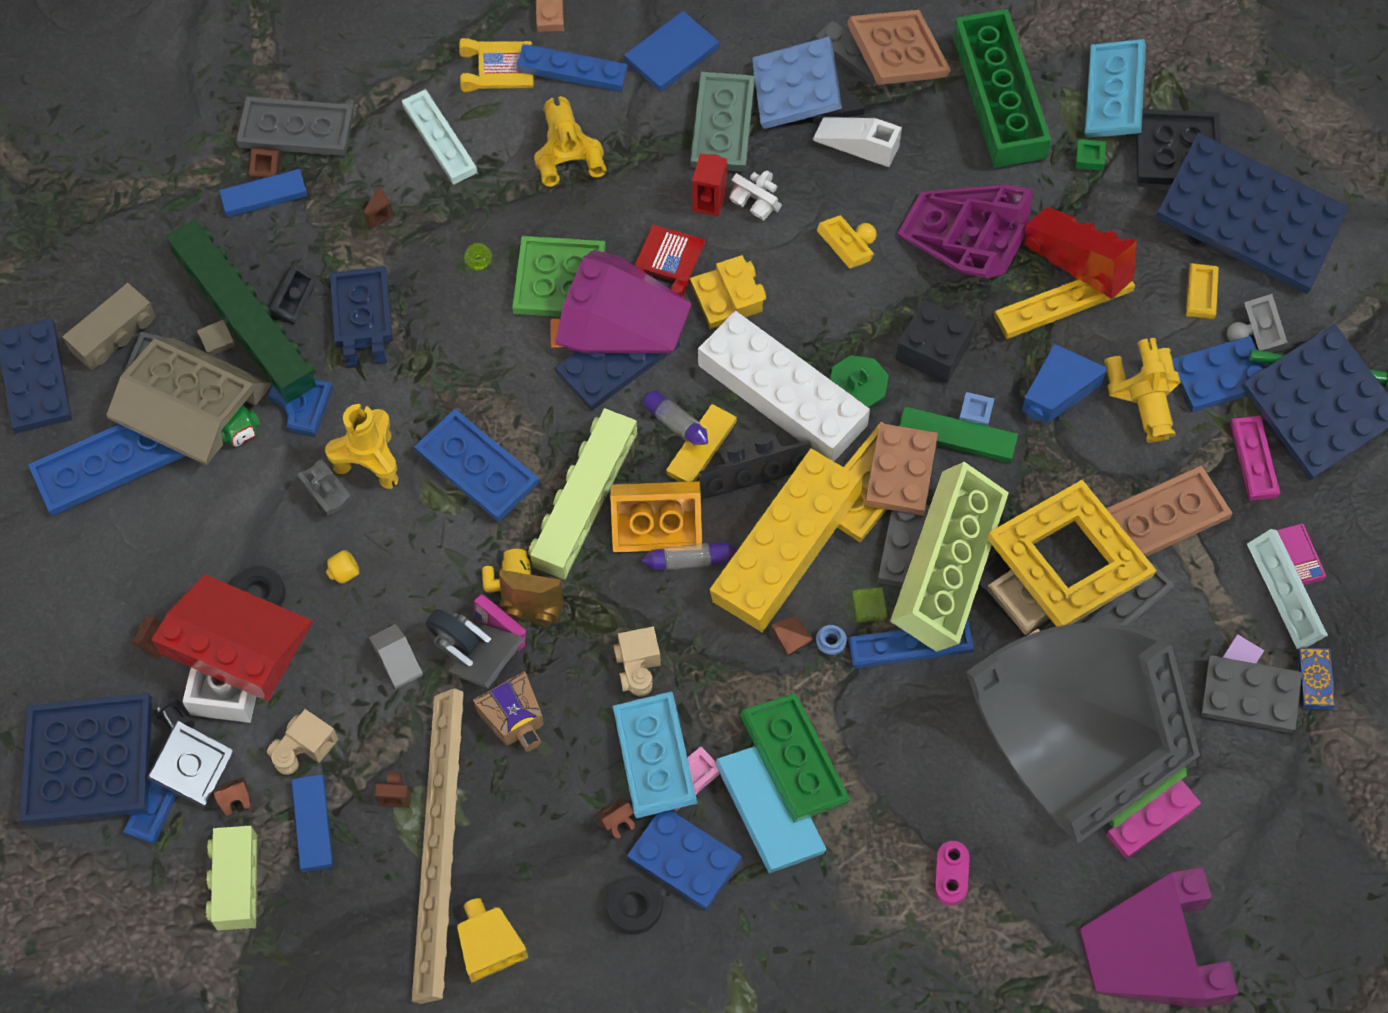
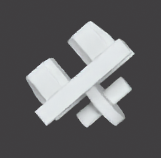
M764 171L761 176L755 172L752 173L750 179L756 182V185L737 173L733 177L732 182L735 186L731 191L729 199L742 208L750 196L756 199L750 211L764 221L772 210L778 212L782 206L777 202L778 198L766 191L767 189L774 193L777 189V185L771 182L773 174L769 171Z

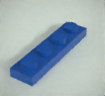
M523 44L517 62V72L622 92L628 64Z

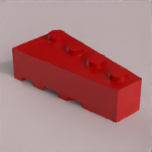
M1046 207L1025 225L1024 245L1110 299H1113L1134 280L1136 240L1128 238L1126 241L1118 238V233L1110 230L1106 233L1096 230L1094 224L1086 222L1084 225L1079 224L1075 217Z

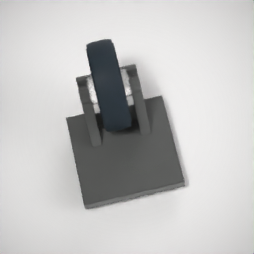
M436 609L425 622L427 628L436 637L433 641L434 644L455 661L448 672L453 676L489 688L492 682L497 679L501 670L509 659L515 655L518 647L524 641L519 635L485 624L479 629L463 615L460 614L459 616L456 612L452 616L445 611Z

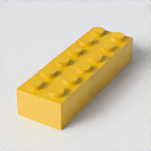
M810 449L709 589L712 601L763 633L862 493L861 477L817 451Z

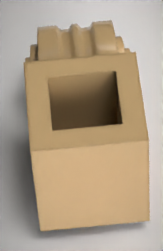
M654 626L618 633L619 644L614 645L617 663L623 662L625 671L619 673L623 691L629 690L638 697L646 696L652 690V675L646 668L661 666Z
M304 709L300 715H296L290 720L284 738L282 740L276 739L271 743L267 754L272 758L273 764L279 773L289 775L298 769L297 755L305 753L320 763L339 739L334 728Z

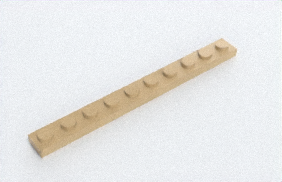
M451 689L434 696L412 1002L420 1004L443 999L445 986L444 970L447 955L446 940L447 926L449 924L448 911L451 893L450 881L453 862L452 852L455 832L454 822L459 772L461 719L463 713V691Z

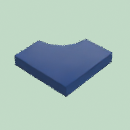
M314 379L316 387L287 404L273 385L268 397L271 401L280 404L287 412L286 427L288 431L316 437L333 390L332 383Z

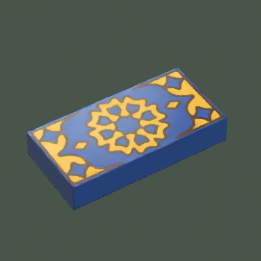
M1299 648L1297 658L1298 670L1302 672L1300 686L1302 709L1333 710L1335 707L1330 649Z

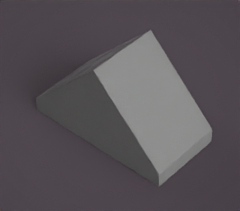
M396 624L369 637L395 689L423 675L406 637Z

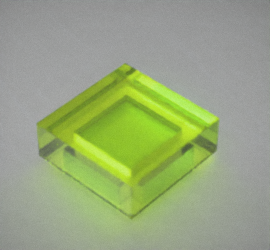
M882 587L852 591L856 622L887 618Z

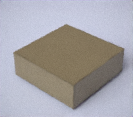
M224 319L197 330L206 352L212 356L235 347Z

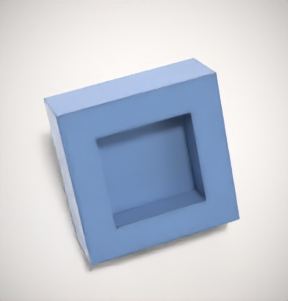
M966 392L959 420L988 426L994 398Z

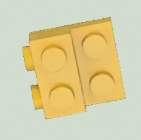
M743 255L716 263V270L690 278V285L710 329L721 326L735 311L745 318L763 312V300H766L765 290L761 283L756 285L753 279L756 277L754 266L751 261L745 262Z

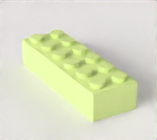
M965 462L942 471L890 622L936 652L960 643L992 544L988 541L987 535L998 527L1009 492Z

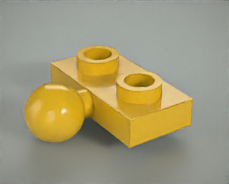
M841 215L819 223L817 232L849 269L871 261L874 253L867 245L873 243L877 236L873 225L862 223L854 231Z

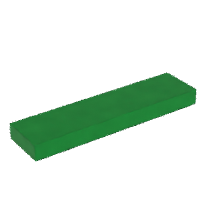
M904 407L899 425L900 427L938 433L937 446L1007 463L1012 461L1018 437L1017 433L909 407Z

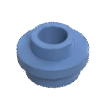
M827 625L817 633V647L825 654H838L846 646V634L838 626ZM834 638L837 642L830 645L826 642V639Z

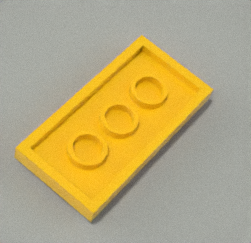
M879 425L844 466L847 470L861 477L862 493L837 528L861 543L887 510L865 506Z

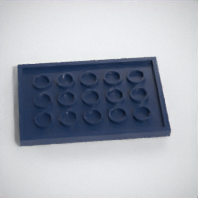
M1198 133L1155 218L1308 294L1349 207Z

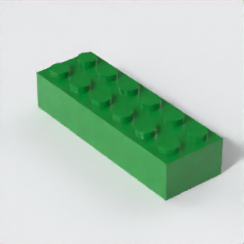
M1008 9L957 17L955 19L953 40L993 167L998 168L1047 159L1051 137Z

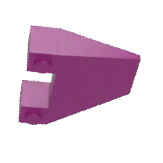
M1203 867L1172 872L1080 928L1095 993L1198 1009L1232 1002L1237 996L1238 991L1230 962L1197 967L1183 912L1205 909L1212 899Z

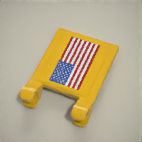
M462 38L459 41L460 56L467 58L478 54L479 76L470 73L461 74V91L472 92L477 89L533 88V75L517 72V62L522 45H532V43L477 42L472 39Z

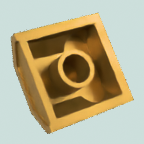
M500 569L501 602L499 608L514 621H521V619L530 620L540 626H550L551 623L558 621L564 606L560 579Z

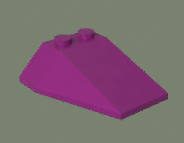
M1007 184L923 191L919 194L898 231V236L960 273L983 278L1004 275L1025 237V225L1029 222L1033 191L1029 188Z
M594 249L583 257L565 299L555 344L581 353H674L692 303L622 257Z

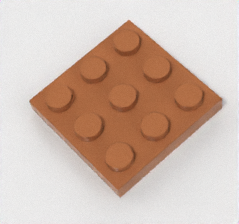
M919 10L850 16L847 26L877 85L945 78L949 75L951 69Z

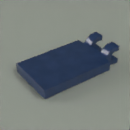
M386 266L330 273L334 342L336 348L343 347L347 368L358 367L357 349L372 347L375 365L386 364L385 342L393 341Z

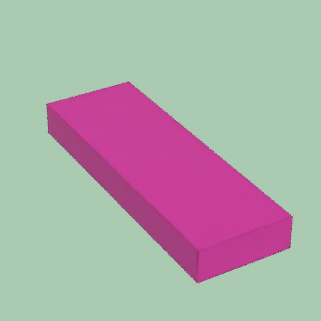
M1261 416L1233 418L1230 425L1249 501L1278 498L1280 490Z

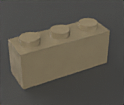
M127 283L62 337L69 351L92 371L98 365L104 364L109 356L120 347L127 345L131 338L140 330L147 328L156 318L151 303Z

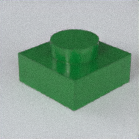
M1078 139L1075 168L1103 171L1106 142Z

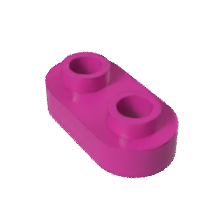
M948 841L941 845L936 858L935 895L944 905L955 906L965 899L968 891L969 851L965 845L958 841ZM956 852L959 855V859L951 860L948 857V853ZM952 882L957 885L958 889L950 891L947 889L946 884Z

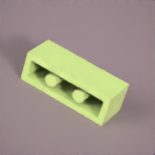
M252 826L213 828V839L208 840V856L210 859L212 858V870L207 872L208 889H212V901H207V919L212 922L217 930L256 928L257 834Z

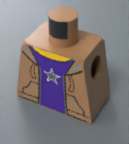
M525 671L473 700L477 714L504 745L508 746L519 740L525 751H531L541 744V740L535 730L544 725L543 717Z

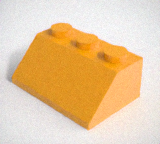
M700 481L611 485L613 552H639L664 548V551L702 549Z

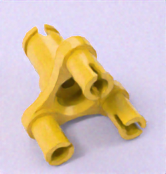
M558 96L560 105L556 106L554 99L550 98L544 105V112L549 127L547 132L548 142L534 156L535 165L541 173L542 183L549 187L556 185L560 180L556 165L569 160L587 161L589 174L592 177L603 176L606 166L602 158L604 154L602 144L598 140L582 133L580 125L575 122L568 99Z
M1150 338V342L1147 339H1143L1137 343L1143 367L1136 376L1126 380L1121 356L1109 357L1103 362L1105 367H1107L1109 396L1138 403L1144 432L1147 433L1146 441L1148 443H1157L1169 440V437H1175L1176 435L1175 431L1172 430L1173 421L1166 396L1181 381L1179 373L1175 372L1170 348L1158 349L1156 338Z
M361 404L348 407L343 415L347 431L346 435L331 440L325 447L326 456L333 464L334 471L338 474H346L351 469L350 463L360 464L370 469L379 477L380 485L383 488H393L392 481L396 486L398 476L396 474V460L387 446L392 437L389 430L390 420L388 414L381 409L371 411L368 406L363 411Z

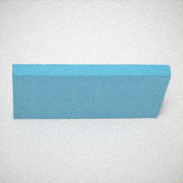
M1145 39L1091 45L1085 122L1086 138L1141 133L1146 55Z
M673 692L614 705L613 711L635 817L640 818L697 804Z
M755 746L717 759L715 764L769 874L825 853L827 849L811 817L793 823Z

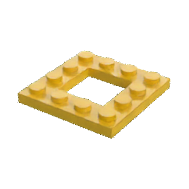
M1083 480L995 528L987 535L988 541L1056 627L1077 622L1153 577L1157 571ZM1075 521L1109 565L1068 588L1033 544Z

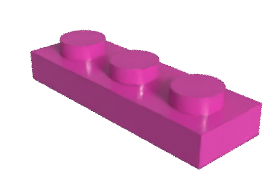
M1180 780L1117 828L1110 829L1106 835L1127 860L1199 808L1201 802L1187 785Z

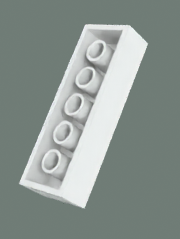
M737 311L698 348V366L800 442L809 440L813 450L832 461H835L868 426L870 412L868 407Z

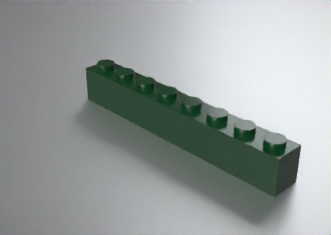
M194 219L166 235L172 254L219 316L224 319L226 325L286 404L316 387L313 377L316 371L309 359L303 360L301 358V351L293 339L288 341L285 337L286 332L278 320L273 321L271 319V312L264 301H257L255 298L257 295L249 282L243 283L239 269L234 263L230 265L226 261L228 257L220 245L215 246L213 244L214 239L206 227L201 228Z

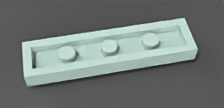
M426 89L402 100L403 108L453 185L477 174L476 165Z
M1270 529L1247 543L1296 648H1307L1328 636L1277 530Z

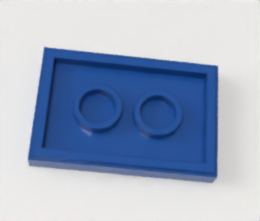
M682 11L624 55V59L661 93L719 49V41L687 13Z

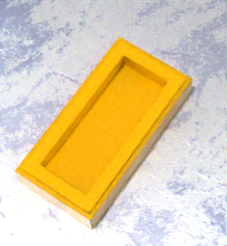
M1190 263L1188 269L1186 316L1215 319L1219 266Z

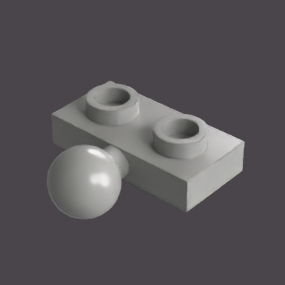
M1272 294L1244 302L1251 324L1246 325L1236 322L1227 329V338L1230 342L1254 335L1260 351L1272 353L1289 348Z

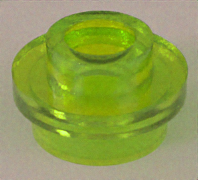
M474 243L465 251L464 260L470 269L483 270L491 264L492 253L484 244Z

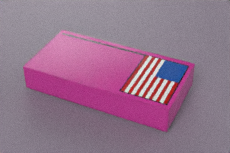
M1304 524L1277 530L1303 585L1324 580L1326 574Z
M481 594L474 600V617L480 622L519 635L524 639L516 651L518 653L525 646L526 630L485 595Z

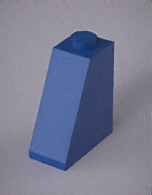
M1054 344L1025 396L1022 412L1034 420H1042L1049 423L1099 388L1103 383L1107 367Z

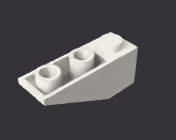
M824 117L813 141L890 167L900 145L902 127L877 118Z

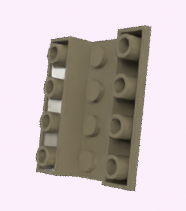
M154 338L121 375L107 412V419L207 465L223 446L221 430L245 401L256 406L270 389L271 383L175 338Z

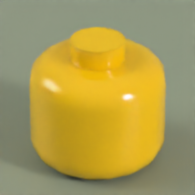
M347 550L340 551L327 560L328 569L326 573L331 580L335 579L338 583L343 584L359 575V566L352 554Z

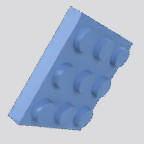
M830 37L752 57L760 122L763 129L842 109L833 45Z

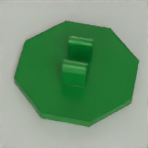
M850 355L832 366L830 380L870 408L885 399L889 375L875 359Z

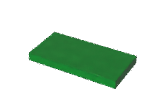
M796 693L742 710L740 717L793 823L848 804L851 799Z

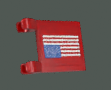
M652 225L635 267L647 274L674 281L671 290L684 297L688 282L705 245V239Z

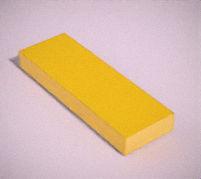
M711 404L699 422L707 430L708 443L694 446L689 441H686L666 469V475L679 482H696L699 478L698 473L703 471L736 424L737 417Z

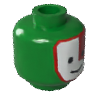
M243 405L221 430L223 444L229 443L232 447H237L256 438V427L260 425V422L253 409L248 411Z

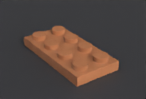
M1202 465L1106 508L1145 557L1226 521L1233 514Z

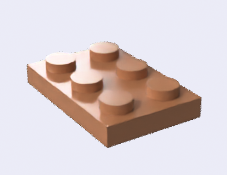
M880 423L865 506L924 516L938 433Z

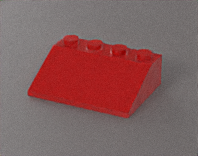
M204 574L167 613L152 641L161 655L269 701L313 622L308 618Z

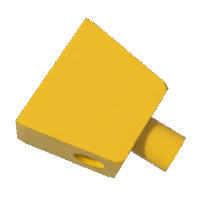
M481 898L470 900L463 905L469 920L458 924L457 928L466 970L471 983L528 958L524 944L499 907L486 912Z

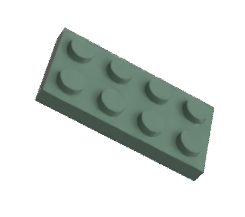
M701 72L691 168H696L699 155L703 153L708 155L716 154L727 158V170L745 172L755 76Z

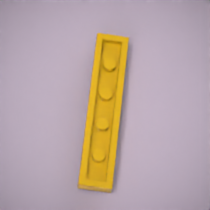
M1079 279L995 311L994 318L1005 338L1009 339L1112 299L1095 291L1093 287ZM1132 281L1114 298L1133 292L1135 288L1134 282Z

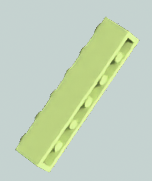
M605 408L600 418L596 417L590 429L592 434L588 442L583 441L578 452V457L580 458L576 465L570 466L566 475L567 483L563 490H558L553 503L555 507L551 514L547 513L541 525V530L543 531L538 539L535 538L532 541L528 551L533 568L563 580L566 579L637 436L636 420Z

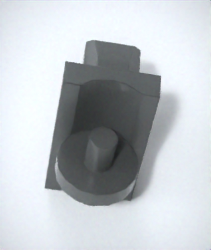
M322 459L318 460L310 469L297 474L298 479L327 516L337 514L346 507L347 503L352 501V496Z

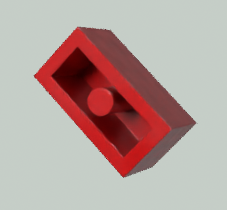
M700 153L692 179L693 212L719 217L727 192V158L716 154Z

